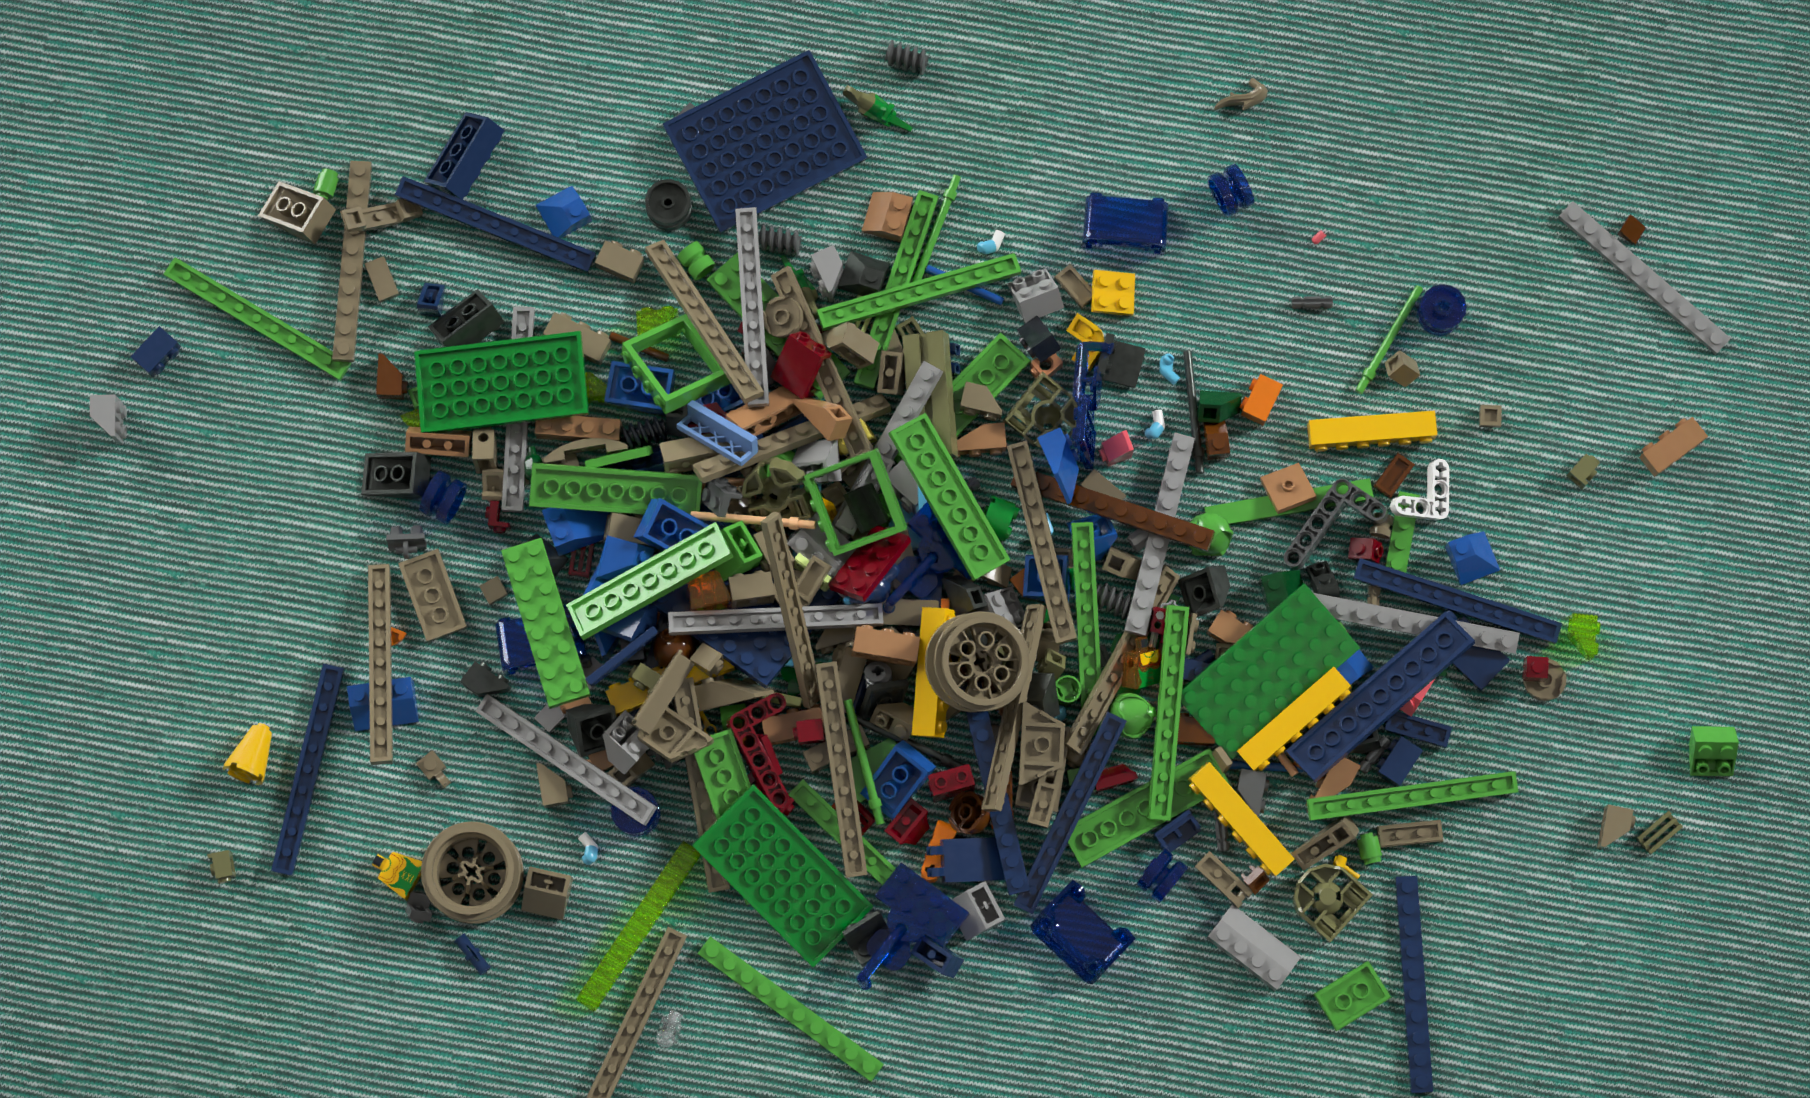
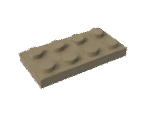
M439 549L398 563L427 642L468 628Z

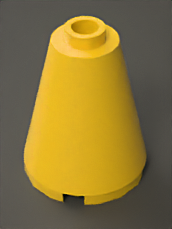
M262 723L252 725L224 763L223 770L228 769L227 774L242 782L249 784L250 780L256 781L255 785H262L265 779L272 738L270 728Z

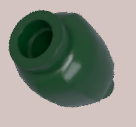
M535 446L527 447L528 455L524 460L525 477L529 480V484H531L532 463L543 464L541 457L536 454Z

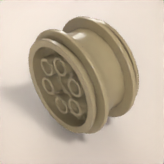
M973 612L958 615L947 620L931 637L925 655L926 675L933 691L947 705L965 712L991 711L1007 705L1022 691L1030 669V654L1022 633L1008 619L991 612ZM970 629L973 641L969 640L964 631ZM982 634L988 639L986 645L981 643L980 638ZM995 637H996V639L998 640V642H997L995 645H993L994 642H995ZM964 643L968 645L966 654L962 652V645ZM999 647L1003 648V658L998 656L997 651ZM949 654L960 657L958 662L949 663ZM976 659H980L978 665L975 666L974 662ZM1001 661H1006V666L1001 665ZM961 665L967 668L965 676L960 673ZM998 668L1003 673L1000 680L996 677V670ZM979 677L984 681V686L981 689L977 686V679ZM966 679L970 680L965 692L959 688ZM991 682L993 683L994 687L996 688V689H995L994 691H992V692H991V689H990Z
M470 821L446 828L431 841L422 860L421 879L427 897L443 914L462 923L480 924L500 917L515 903L522 889L524 867L518 849L502 831L486 823ZM479 840L487 842L482 854L478 853ZM453 847L460 856L457 860L447 854ZM468 848L474 849V856L471 859L464 858V852ZM494 854L495 861L489 865L485 864V856ZM505 862L506 869H494L498 864ZM451 864H458L459 871L454 875L449 874V866ZM467 867L473 870L477 868L475 872L479 879L473 876L468 877L470 873ZM494 874L500 875L501 878L497 885L490 884V878ZM440 879H453L452 883L441 886ZM458 884L464 885L465 888L461 895L454 894V888ZM490 887L498 892L494 898L487 891ZM477 890H484L485 897L480 901L475 900V892ZM469 894V906L462 905L464 898Z

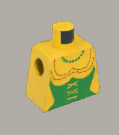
M392 852L388 859L377 854L372 862V866L381 870L378 879L408 901L410 892L414 890L421 878L422 861L396 852Z

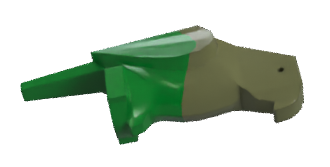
M849 85L845 87L843 95L857 105L858 112L861 115L888 127L892 124L909 132L912 131L913 127L896 117L897 113L894 111V104H888L875 93L870 92L867 94L860 92Z
M785 254L782 255L781 260L784 267L790 266L814 319H818L816 313L818 309L816 306L818 294L815 287L804 275L802 268L795 271Z

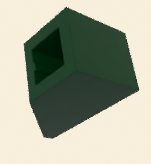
M1200 390L1198 422L1220 423L1239 414L1242 393Z

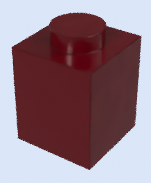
M1527 656L1523 660V681L1545 682L1548 679L1549 657Z
M822 718L796 721L797 727H793L794 740H798L799 745L825 742Z

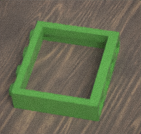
M686 314L622 343L621 355L624 358V363L629 364L634 377L640 379L646 393L651 394L655 405H659L665 414L688 404L692 400L695 401L731 384ZM682 332L713 374L671 394H667L637 353Z
M878 448L804 476V488L807 493L810 492L813 499L810 501L814 513L817 512L819 515V528L821 532H825L828 539L825 540L826 547H828L829 552H833L834 556L902 532L908 528ZM870 458L895 526L840 546L815 478Z

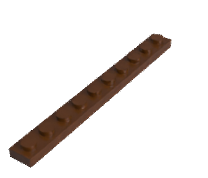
M1036 472L1043 498L1206 552L1209 550L1215 534L1214 530L1075 485L1072 502L1067 504L1056 479ZM1013 477L1010 485L1017 489L1015 478Z

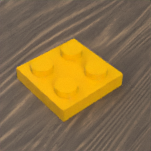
M1094 270L1091 312L1132 316L1134 314L1135 274Z

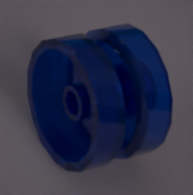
M1233 163L1225 167L1223 175L1215 172L1207 177L1212 196L1226 217L1238 213V206L1246 209L1254 205V196L1249 183L1236 164Z
M1441 284L1433 286L1426 291L1418 305L1417 317L1420 325L1424 330L1433 335L1442 336L1452 333L1458 328L1466 314L1467 305L1465 297L1458 289L1451 285Z
M438 471L425 490L419 511L429 517L435 514L438 522L448 525L458 512L468 485L458 479L451 482L450 475Z
M630 787L629 789L657 807L654 814L645 826L612 804L611 817L615 825L625 834L633 837L645 836L651 833L659 824L661 818L660 805L657 799L647 790L639 787Z
M1166 848L1157 858L1151 861L1143 871V876L1136 883L1143 891L1149 890L1156 883L1157 886L1152 891L1151 897L1159 904L1189 868L1182 861H1177L1169 869L1167 866L1173 860L1174 855Z

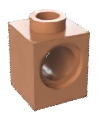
M1055 353L1043 361L1049 363L1051 368L1049 370H1042L1039 367L1041 363L1035 358L1030 363V373L1035 379L1042 371L1051 377L1063 367V361Z

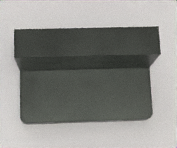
M872 482L843 495L860 533H864L889 521Z

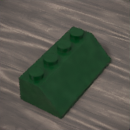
M1300 570L1281 571L1260 577L1259 585L1267 614L1303 584Z

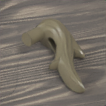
M1252 78L1248 84L1254 88L1253 91L1247 94H1234L1230 92V96L1220 100L1215 105L1214 110L1235 105H1242V110H1246L1261 103L1267 97L1268 90L1265 85Z

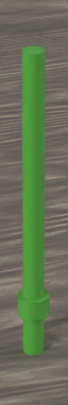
M953 175L948 189H945L943 203L912 282L922 280L951 202L956 198V189L961 179L958 175Z
M1416 285L1369 367L1364 369L1361 375L1362 379L1355 389L1357 393L1363 394L1368 383L1373 381L1376 376L1375 371L1423 291L1422 287Z
M847 699L843 702L870 799L868 800L869 808L873 811L876 825L885 823L881 811V799L877 796L852 699Z

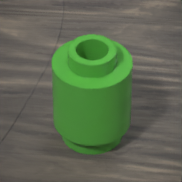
M322 169L318 174L313 193L324 197L327 201L332 199L339 180L337 178L338 173L331 169Z
M1372 832L1360 835L1361 839L1357 840L1361 860H1364V865L1380 862L1382 852L1378 835L1373 836Z

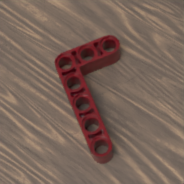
M773 693L731 715L726 725L728 729H732L737 747L760 791L777 809H780L788 804V793L752 727L785 708V697L780 693ZM771 698L779 700L780 706L778 709H774L770 705ZM753 708H758L761 711L759 719L752 716L751 711ZM735 717L742 720L743 724L740 729L733 726V719ZM745 736L752 739L753 743L750 748L743 745V738ZM755 755L762 758L763 762L760 767L753 764ZM765 774L772 777L773 781L770 786L763 783ZM775 793L782 796L783 800L780 805L775 804L773 801Z

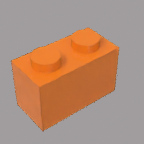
M1262 374L1259 375L1258 380L1253 378L1249 390L1252 392L1249 398L1244 397L1240 408L1243 409L1241 416L1264 426L1283 384Z

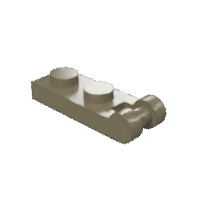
M1057 769V771L1039 777L1027 823L1048 829L1063 770ZM1046 777L1055 779L1054 783H1046Z
M1210 851L1195 866L1237 908L1243 904L1242 901L1246 897L1249 898L1253 893ZM1235 886L1240 889L1236 896L1231 892Z

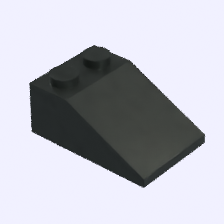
M419 452L365 453L361 495L407 499L427 498L431 457Z

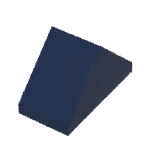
M424 283L417 302V309L420 315L441 317L445 285Z

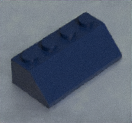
M465 112L424 182L437 190L463 200L468 195L475 179L479 177L484 164L490 159L493 149L500 142L505 130L486 116Z

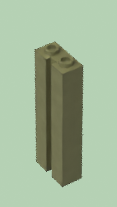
M943 330L926 332L927 334L904 335L902 337L906 390L923 361L943 371L919 416L924 413L927 414L950 456L957 458L958 447L949 334Z

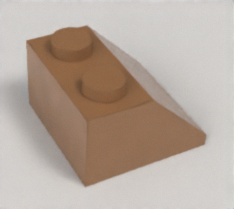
M873 192L862 232L901 243L912 209L913 197L895 192Z

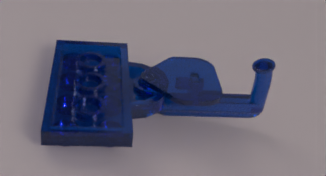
M1081 342L1076 348L1073 397L1078 408H1074L1076 428L1072 430V440H1075L1077 454L1080 455V462H1083L1085 469H1094L1097 431L1094 424V416L1100 404L1102 376L1099 366L1094 367L1093 377H1087L1089 351L1107 352L1110 355L1113 352L1114 343ZM1086 386H1090V392H1093V395L1085 394Z
M928 502L907 523V526L921 537L922 540L918 545V556H907L898 564L900 573L896 579L901 584L883 604V610L886 613L894 612L895 604L908 590L919 598L928 596L938 584L937 573L948 572L955 567L969 581L972 579Z
M901 862L875 895L876 899L891 909L887 917L889 929L876 931L868 941L867 951L872 958L857 975L856 979L859 986L863 990L871 988L872 982L869 978L880 964L891 971L900 970L911 957L910 944L920 941L924 936H928L944 948L969 916V912Z

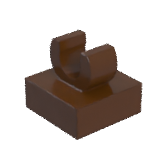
M1250 865L1249 868L1252 872L1248 876L1242 873L1241 877L1246 886L1256 895L1270 880L1262 868L1259 866L1255 868Z

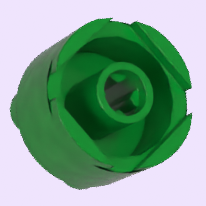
M991 495L989 500L993 502H990L989 506L986 505L983 513L999 541H1006L1012 531L1009 525L1013 519H1016L1019 508L1013 502Z

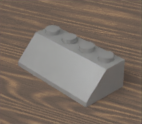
M816 512L812 518L806 519L816 521V529L799 528V530H795L787 538V544L797 554H802L809 561L815 555L831 565L832 568L828 575L833 579L856 548L836 556L833 555V552H829L825 540L828 539L825 532H821L818 520L820 518ZM833 526L840 546L849 543L850 541ZM838 593L843 599L846 597V595Z
M1233 904L1206 938L1273 991L1280 987L1301 958Z

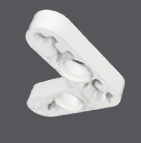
M1437 459L1429 463L1427 469V499L1410 496L1396 497L1390 504L1392 513L1401 517L1434 521L1447 517L1449 513L1448 463L1443 459ZM1436 466H1438V468L1441 469V472H1439V470H1436ZM1436 484L1442 488L1441 495L1435 493L1434 487ZM1398 503L1404 506L1409 505V508L1402 509L1398 507ZM1417 503H1420L1423 506L1422 514L1418 513L1416 510ZM1436 507L1437 509L1441 510L1440 514L1438 513V511H1435Z

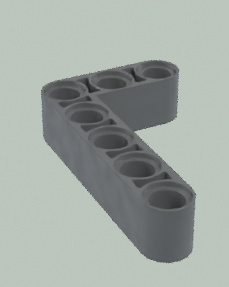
M1336 480L1284 554L1286 565L1292 570L1301 569L1346 505L1375 524H1382L1387 520L1388 511L1386 507L1348 480ZM1340 486H1348L1346 494H1338ZM1359 497L1366 498V502L1362 506L1355 505V501ZM1329 503L1336 504V508L1332 512L1326 511V506ZM1375 509H1382L1383 514L1381 517L1375 518L1372 516ZM1322 520L1324 525L1321 529H1315L1313 527L1314 522ZM1310 537L1312 539L1311 544L1307 547L1302 546V540ZM1292 555H1299L1300 558L1297 563H1289Z

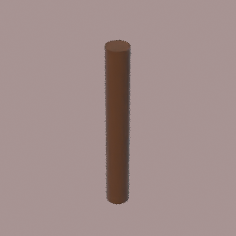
M611 332L609 336L610 340L620 344L630 340V338L615 332ZM652 347L640 351L665 362H668L670 354Z

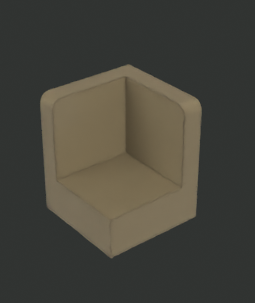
M1400 350L1384 362L1388 376L1403 387H1407L1420 376L1417 362Z

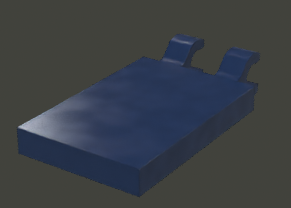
M1447 611L1454 620L1470 623L1464 616L1458 620L1453 612ZM1471 646L1452 665L1479 691H1482L1510 659L1501 651Z
M995 837L940 840V846L926 847V855H941V868H927V876H942V883L1005 880Z

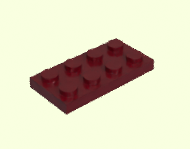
M878 525L872 528L867 536L887 528ZM896 533L856 548L828 584L830 590L865 602L911 543L910 537L902 533Z

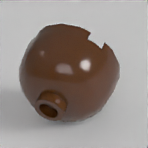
M669 628L661 631L653 643L654 657L658 664L664 668L668 666L678 650L681 649V654L689 660L697 650L691 635H669Z
M971 791L961 792L955 796L949 805L951 818L948 817L951 827L959 833L969 835L983 831L991 820L990 812L981 809L984 797Z

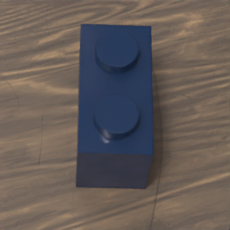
M159 326L130 357L151 377H154L165 369V364L170 359L173 360L179 354L181 346Z
M1402 736L1398 741L1396 739L1392 741L1388 747V750L1391 752L1387 758L1382 757L1376 766L1379 769L1376 774L1395 787H1399L1423 751Z
M922 934L910 952L940 974L951 978L955 977L964 962L963 958L935 939Z

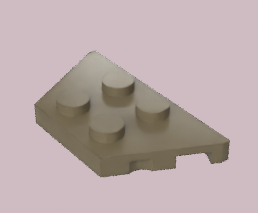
M668 707L649 735L639 730L637 736L640 742L671 763L714 743V739Z
M1022 702L1019 785L1062 768L1064 758L1065 723L1051 717L1028 702Z

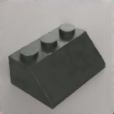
M477 289L429 325L428 328L443 347L480 343L488 334L499 329L500 325L505 321L493 304Z

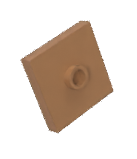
M1299 463L1260 477V481L1277 514L1316 500V494Z

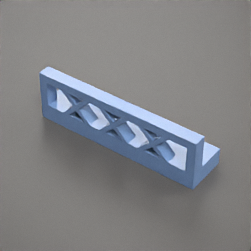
M694 400L687 404L688 415L677 423L678 430L741 467L758 453L756 436ZM692 421L698 427L689 428L686 425ZM711 432L714 434V437H704L701 433ZM717 442H728L730 446L721 447ZM743 451L746 454L740 458L734 452Z

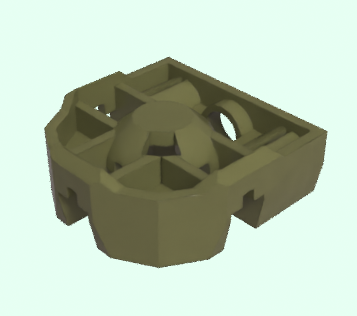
M1042 371L1004 417L1003 421L1033 446L1041 447L1038 438L1033 441L1025 435L1033 425L1041 431L1037 436L1039 437L1057 429L1064 421L1072 428L1068 432L1070 437L1078 428L1080 411L1074 397ZM1039 382H1041L1042 384H1044V385H1045L1048 389H1050L1053 393L1051 394V393H1050L1048 390H1046L1042 385H1040ZM1060 391L1069 397L1062 407L1053 401ZM1035 395L1041 401L1037 402L1033 406L1030 413L1025 409V407L1029 404V402L1033 399ZM1046 403L1050 404L1049 407L1042 408L1041 406ZM1012 415H1015V416H1016L1018 419H1020L1024 424H1026V426H1024L1022 423H1020V422H1019L1017 419H1015ZM1044 423H1051V425L1053 426L1048 429L1043 428Z
M778 457L759 461L748 473L743 483L742 495L744 498H749L748 510L750 515L767 517L772 512H779L781 518L800 517V520L812 518L815 513L810 504V501L813 500L810 492H806L805 486L792 490V485L799 484L800 481L802 483L805 480L804 471L792 462L779 459ZM766 464L769 465V471L771 473V476L767 477L763 467ZM763 493L762 498L755 499L754 495ZM771 493L777 495V500L771 498L769 495ZM755 525L757 531L762 530L761 525Z
M1322 864L1308 869L1297 881L1292 901L1298 916L1305 920L1328 943H1331L1373 894L1343 867ZM1340 872L1350 879L1342 890L1332 882ZM1307 875L1317 882L1312 890L1302 883ZM1337 892H1339V894H1338L1339 900L1336 899V893H1337ZM1314 893L1319 894V901L1317 902L1314 900ZM1344 902L1350 908L1338 920L1333 914L1341 908ZM1311 905L1321 913L1314 922L1304 914Z

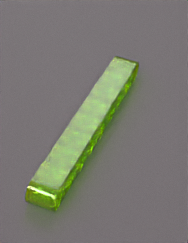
M685 841L679 845L579 993L576 1001L593 1012L597 1010L699 859L701 854L693 846Z

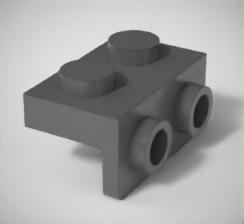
M719 477L706 482L705 488L701 493V502L718 517H726L731 498L742 499L743 495L737 490L736 486L728 482V479Z

